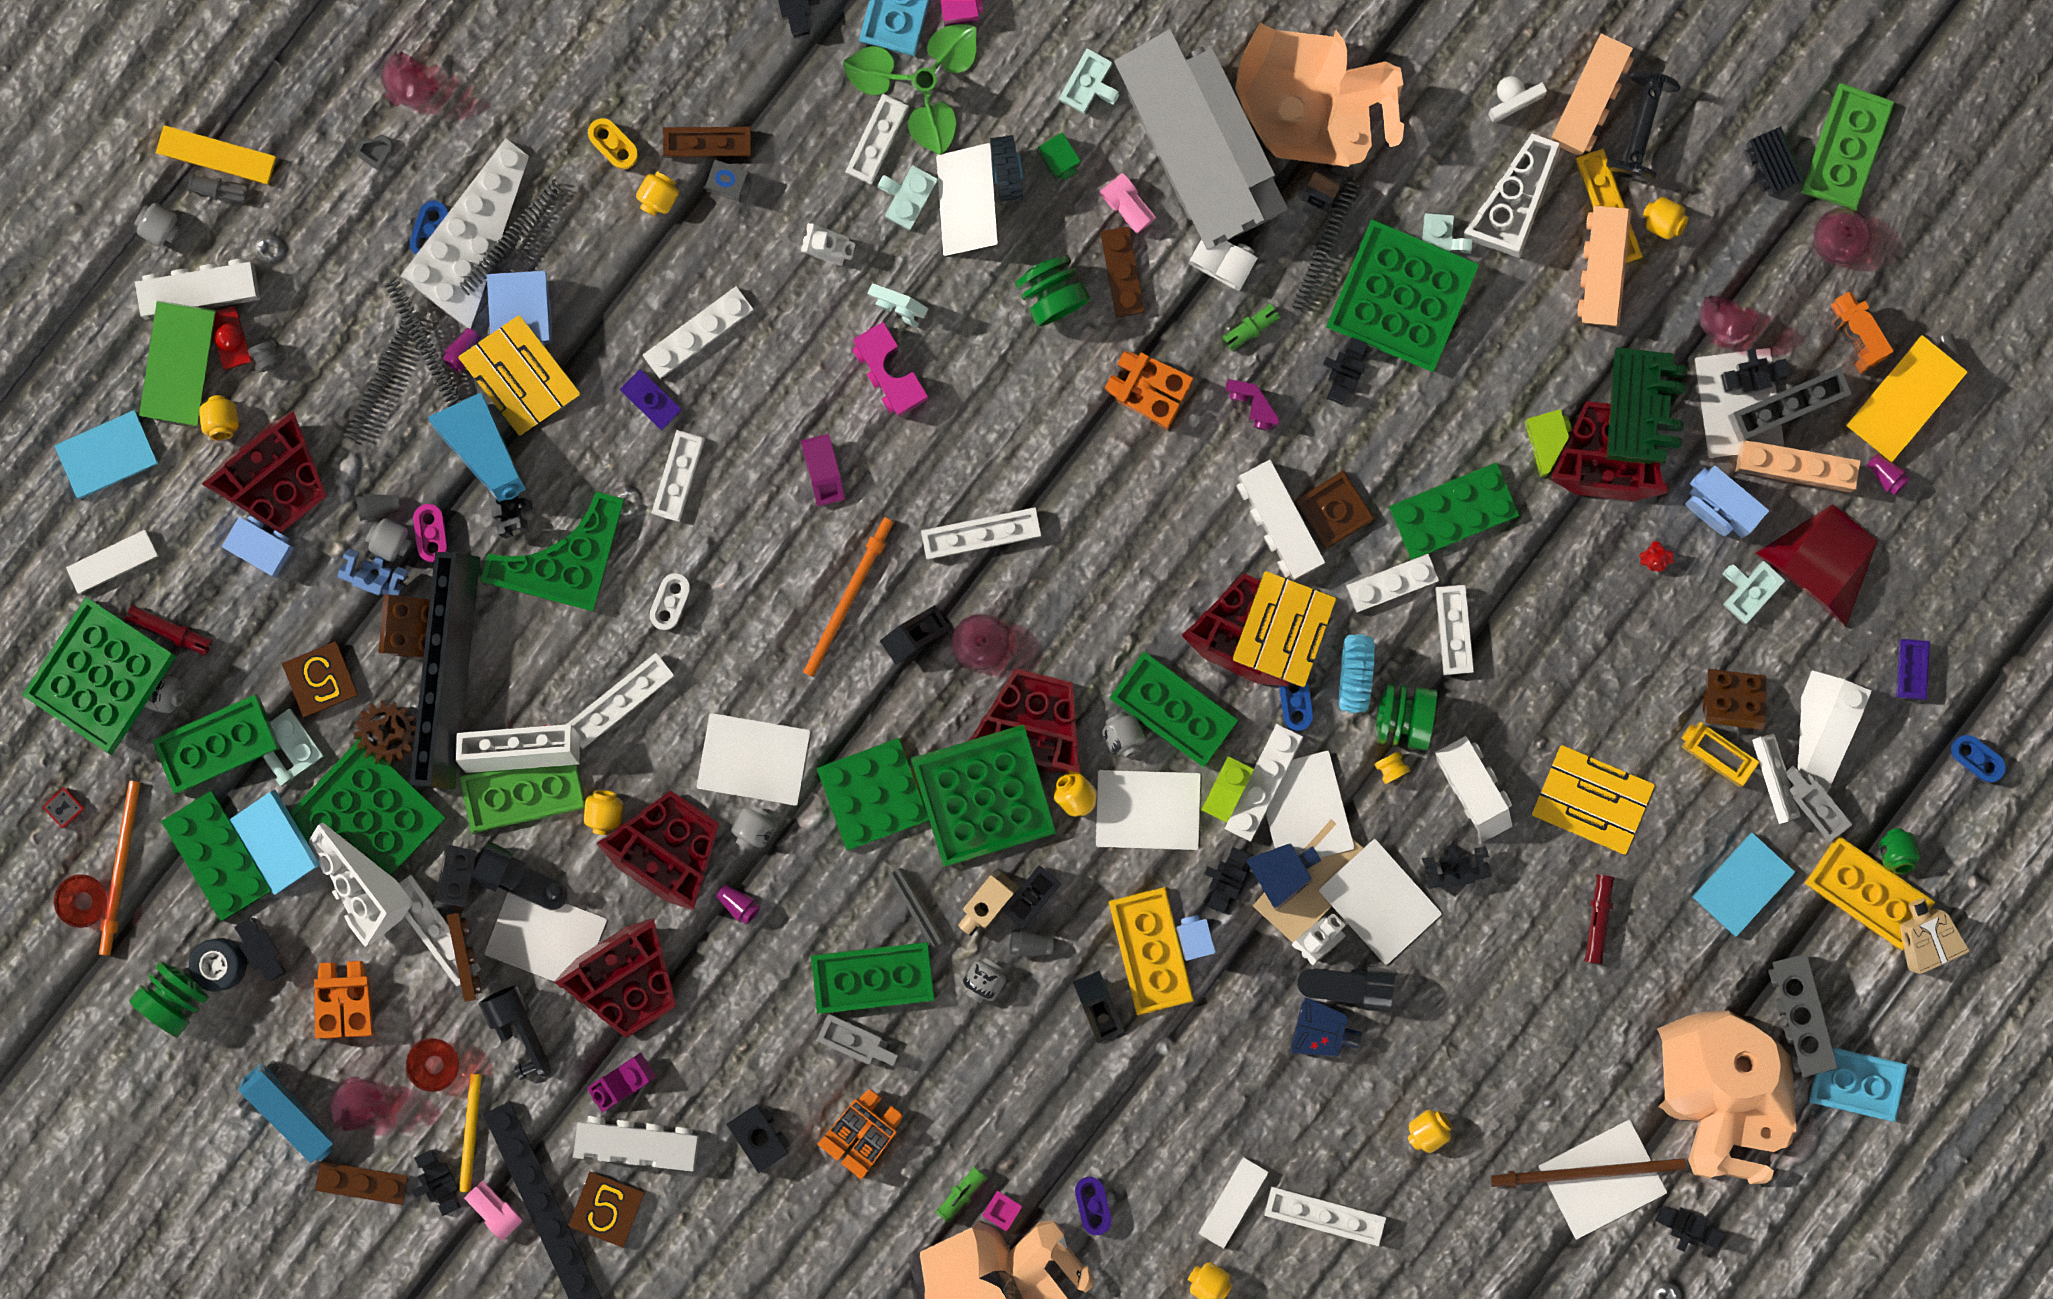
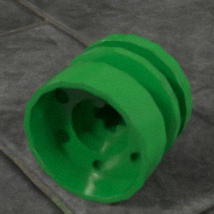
M1068 255L1045 260L1030 268L1014 282L1018 290L1031 286L1021 297L1023 300L1037 298L1038 301L1029 308L1037 328L1069 315L1091 300L1083 282L1068 284L1067 281L1077 273L1075 267L1062 271L1071 263Z
M1386 683L1377 709V743L1385 744L1389 731L1392 732V745L1397 746L1401 734H1407L1408 748L1427 751L1434 723L1437 690L1417 687L1411 700L1407 699L1406 685H1401L1398 697H1394L1395 684Z
M159 961L155 967L164 977L162 978L153 972H150L148 975L156 988L152 990L140 985L129 999V1002L156 1026L178 1038L190 1023L189 1019L182 1012L183 1009L198 1013L200 1008L191 999L194 998L205 1004L209 996L183 970Z

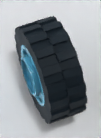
M1013 135L990 138L992 174L994 184L997 183L1000 202L1023 199L1021 183L1023 173L1020 155L1016 152Z

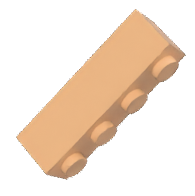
M1602 33L1600 34L1550 139L1558 142L1560 148L1577 156H1582L1585 150L1591 151L1597 136L1593 135L1594 129L1597 124L1603 125L1610 111L1605 106L1609 98L1615 100L1622 84L1617 82L1621 72L1627 74L1634 58L1629 56L1633 49L1632 47Z
M1594 206L1593 212H1588L1587 230H1591L1590 241H1585L1584 259H1588L1587 271L1582 270L1581 288H1585L1584 300L1579 299L1578 317H1582V323L1620 327L1631 221L1630 209Z
M1744 440L1740 443L1735 472L1850 493L1856 489L1860 460Z

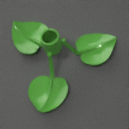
M955 24L935 32L928 42L927 52L937 61L931 69L921 68L913 75L891 74L894 68V60L887 50L877 46L863 48L843 61V67L850 82L858 90L868 95H881L887 92L890 85L889 79L911 81L916 91L924 93L926 107L917 108L911 113L908 120L909 133L919 145L938 155H942L949 148L954 138L956 117L952 108L947 103L937 102L932 106L930 104V90L935 87L937 82L935 72L940 65L949 73L956 74L966 71L973 64L976 56L977 30L972 25Z

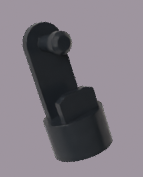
M490 841L487 842L472 875L471 882L494 892L498 888L550 911L558 910L565 904L567 891L560 882L526 868L525 862L512 857L514 852Z
M1368 966L1367 971L1352 969L1351 972L1307 968L1300 973L1297 985L1299 991L1309 998L1363 1004V1010L1390 1013L1396 969Z
M519 985L504 988L481 1000L478 1005L489 1028L496 1030L501 1042H506L513 1036V1030L509 1024L513 1021L532 1060L523 1065L521 1063L515 1065L513 1070L515 1077L523 1080L527 1078V1075L537 1072L542 1078L550 1076L549 1061L527 1016L530 1009Z

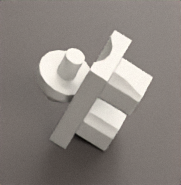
M807 224V236L803 239L804 244L801 252L839 266H843L844 259H852L855 243L849 241L848 237L815 224Z
M1331 914L1328 918L1324 916L1297 938L1292 946L1295 949L1301 950L1302 956L1308 958L1309 962L1314 965L1345 938L1346 935L1341 931L1345 924L1335 914Z

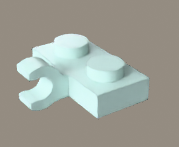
M1086 49L1062 91L1059 101L1082 114L1086 113L1095 95L1114 105L1119 97V92L1102 83L1113 65L1112 62Z
M913 165L902 185L883 175L877 188L895 197L884 218L910 231L938 179Z
M1425 213L1423 241L1449 252L1471 254L1472 239H1452L1454 216Z
M873 283L867 293L877 300L875 305L889 312L895 308V312L902 316L903 321L914 327L919 325L914 320V316L924 319L929 309L909 296Z
M1764 561L1748 577L1735 565H1729L1722 574L1738 588L1723 605L1743 624H1747L1785 580Z

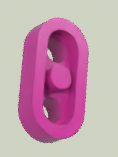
M423 504L416 509L413 516L417 549L419 555L424 560L434 563L435 553H430L428 550L431 543L438 544L437 552H448L444 516L437 506ZM428 514L434 516V522L430 525L424 522V518Z

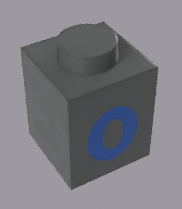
M714 160L705 188L709 193L741 202L742 196H748L752 180L748 179L749 173L747 170Z

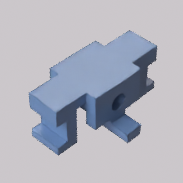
M348 549L344 553L343 558L347 559L348 562L347 565L343 564L339 569L338 578L351 582L352 586L377 595L390 594L400 596L402 594L404 586L400 585L399 581L400 579L404 580L408 575V570L397 567L393 572L390 583H388L392 569L383 566V563L386 561L379 556H376L373 562L364 559L361 569L357 572L354 569L360 552ZM372 569H377L379 575H374Z

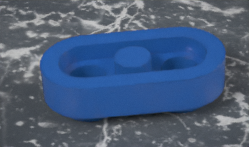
M428 201L420 208L410 238V248L415 255L421 249L419 241L421 239H429L448 214L446 207L441 202ZM436 211L439 214V219L434 222L430 221L428 214Z
M1308 681L1305 687L1299 686L1297 693H1291L1288 690V686H1279L1285 725L1293 731L1306 729L1313 719ZM1299 711L1303 714L1301 722H1295L1292 719L1293 712Z
M1963 735L1953 741L1951 745L1953 759L1981 781L1990 783L1998 781L2003 777L2006 766L2002 757L1976 737ZM1962 745H1967L1970 748V753L1967 756L1961 753ZM1987 762L1993 765V771L1990 774L1984 770V765Z

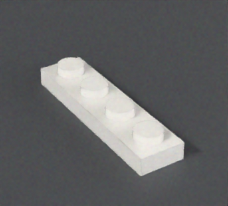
M735 286L642 356L661 380L754 310Z
M1036 508L921 530L927 560L1041 537Z
M657 653L567 723L571 724L580 736V746L582 749L586 748L675 677Z
M1276 724L1227 822L1225 830L1247 841H1253L1303 740V736Z
M410 875L399 883L413 901L405 917L458 987L461 984L449 925L438 909L433 908L432 901L413 875ZM477 962L472 965L473 974L481 970Z
M1272 1186L1264 1216L1379 1246L1386 1217Z

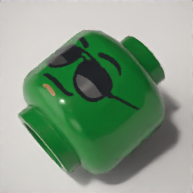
M1901 828L1892 829L1879 842L1883 865L1894 874H1905L1913 871L1921 859L1916 836L1911 832H1906Z

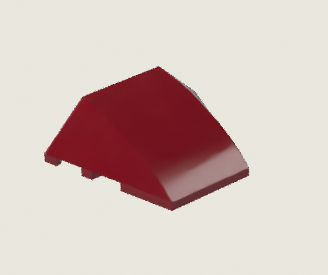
M1586 401L1550 480L1575 495L1637 501L1666 494L1668 489L1666 482L1664 483L1660 463L1652 462V464L1606 459L1610 404Z
M293 410L265 427L225 459L201 483L280 533L327 497Z
M1832 504L1754 554L1776 572L1779 571L1824 607V611L1846 627L1878 540Z
M1243 573L1182 634V637L1204 659L1254 683L1288 686L1289 682L1233 660L1261 582Z
M1016 668L968 741L1024 725L1037 770L1047 773L1080 774L1073 682Z
M669 791L642 810L636 817L622 824L606 838L604 837L598 841L597 845L619 870L661 899L694 910L719 823L673 791Z
M654 918L621 929L577 957L554 981L556 985L574 996L577 1001L595 1012L598 1017L626 1038L676 1007Z

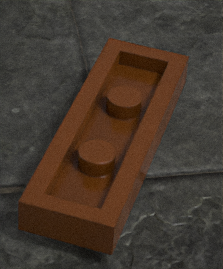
M663 127V157H751V127Z
M1129 226L1100 231L1115 318L1144 313Z
M461 913L447 915L464 1002L479 1000L478 993H482V986L479 975L474 976L472 965L476 964V957L473 946L468 947L466 936L470 935L468 919L462 918Z
M320 1161L315 1191L403 1205L409 1175Z

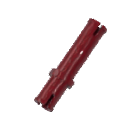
M131 605L127 612L130 616L126 615L125 622L132 623L175 642L174 645L179 648L184 646L203 656H207L211 649L208 646L213 644V639L191 631L189 626L183 625L181 627L135 605Z
M1596 874L1594 898L1590 900L1589 905L1592 906L1584 962L1603 964L1609 911L1613 909L1614 904L1611 903L1613 882L1615 880L1613 876Z

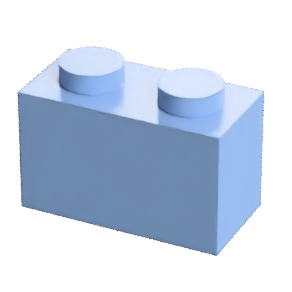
M251 516L247 520L238 517L221 547L277 578L294 549L287 544L289 538L275 530L272 535L262 530L265 524Z
M1199 915L1181 919L1182 925L1177 926L1176 929L1185 961L1214 954L1215 950L1207 919L1200 920Z

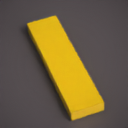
M163 125L155 152L157 155L269 185L276 162V156Z
M1604 148L1576 157L1575 160L1592 208L1594 206L1625 208L1613 173L1606 166L1608 159ZM1631 223L1626 264L1643 257Z

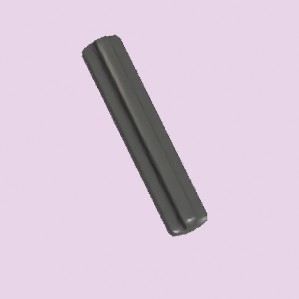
M899 868L890 874V879L930 947L935 948L944 942V937L904 869Z

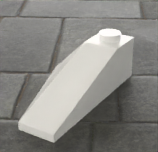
M1812 670L1801 696L1797 770L1803 777L1810 773L1828 793L1862 717L1871 690L1847 680Z
M319 824L308 842L320 863L323 873L330 875L336 890L332 892L336 900L341 898L348 912L344 917L349 927L362 944L368 947L403 919L413 901L392 876L326 824Z

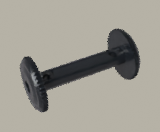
M1637 70L1631 73L1630 79L1637 84L1645 86L1626 158L1625 161L1608 160L1606 166L1617 175L1639 181H1651L1656 178L1657 173L1652 169L1642 166L1661 92H1677L1680 90V85L1677 80L1667 75L1647 70ZM1651 90L1654 91V96L1650 94ZM1633 155L1636 156V161H1633Z

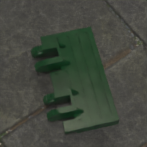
M1615 348L1606 459L1652 464V462L1666 463L1667 450L1655 449L1654 447L1676 449L1683 445V439L1680 437L1656 434L1657 430L1677 432L1684 429V422L1669 418L1671 396L1658 394L1680 395L1686 392V385L1683 383L1660 380V376L1684 378L1687 376L1688 369L1686 367L1673 364V353Z

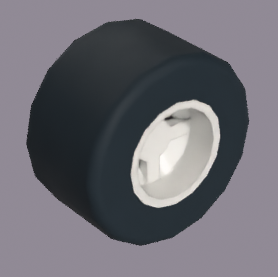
M226 938L205 940L196 946L189 960V971L192 979L202 989L211 992L229 990L238 985L245 976L247 968L246 957L238 944Z

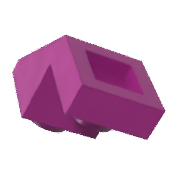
M1227 379L1224 394H1229L1230 400L1247 402V398L1253 399L1248 422L1254 423L1253 428L1270 431L1271 427L1277 428L1279 418L1256 384Z
M829 433L800 440L816 505L821 506L845 500Z
M639 1053L587 1087V1090L603 1113L651 1082L657 1076L643 1054Z

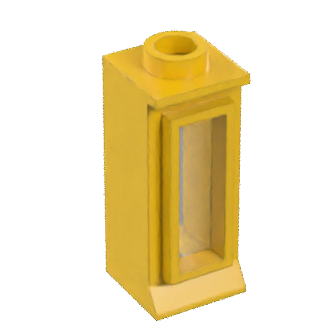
M1702 722L1697 723L1696 726L1690 724L1681 737L1685 741L1681 748L1738 787L1746 783L1759 764L1758 760L1739 749Z

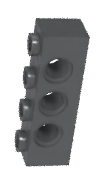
M1840 367L1728 415V418L1738 441L1741 442L1847 397L1852 392Z
M1803 954L1772 962L1774 969L1769 970L1772 986H1779L1781 997L1776 999L1780 1016L1786 1015L1789 1026L1784 1027L1788 1044L1794 1043L1797 1055L1791 1056L1795 1072H1802L1804 1078L1838 1069L1808 955ZM1799 980L1803 984V991L1800 995L1791 996L1787 993L1786 985L1789 981ZM1805 1008L1809 1010L1811 1019L1807 1024L1800 1025L1794 1021V1013L1797 1009ZM1814 1037L1817 1039L1819 1046L1816 1052L1808 1054L1802 1050L1801 1043L1804 1038Z

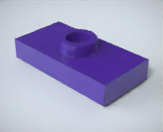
M641 369L619 389L661 431L682 411Z
M1899 639L1896 698L1927 699L1930 641Z

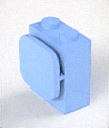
M531 271L487 274L490 334L520 315L544 347L545 344H552V316L547 272Z
M1715 465L1709 470L1704 468L1690 482L1693 488L1689 494L1692 497L1685 503L1686 506L1722 536H1726L1733 530L1741 538H1744L1754 530L1769 512L1766 507Z

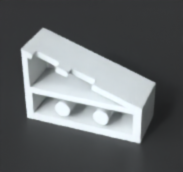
M1467 736L1435 752L1439 766L1452 790L1457 794L1465 808V814L1468 819L1471 818L1478 831L1477 836L1481 843L1512 827L1509 807L1512 806L1511 801L1504 790L1499 792L1494 783L1498 782L1491 767L1485 768L1480 759L1484 756L1476 742L1471 744Z

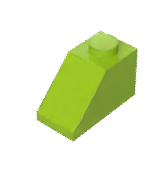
M1561 409L1527 418L1524 421L1540 477H1544L1550 472L1569 438L1568 432L1572 431L1567 415H1562Z
M1228 756L1201 810L1227 823L1254 769Z

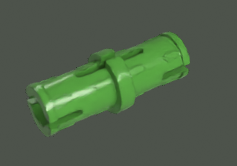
M1269 303L1251 318H1244L1241 325L1223 335L1222 338L1225 343L1237 337L1234 342L1228 345L1229 349L1232 352L1235 351L1236 348L1250 338L1260 336V331L1279 320L1280 316L1277 312L1266 318V315L1275 310V308Z
M973 1166L972 1170L959 1185H954L951 1188L953 1192L935 1212L950 1223L966 1203L970 1204L973 1194L988 1178ZM970 1184L971 1186L958 1200V1202L955 1205H952V1203L957 1199V1197Z

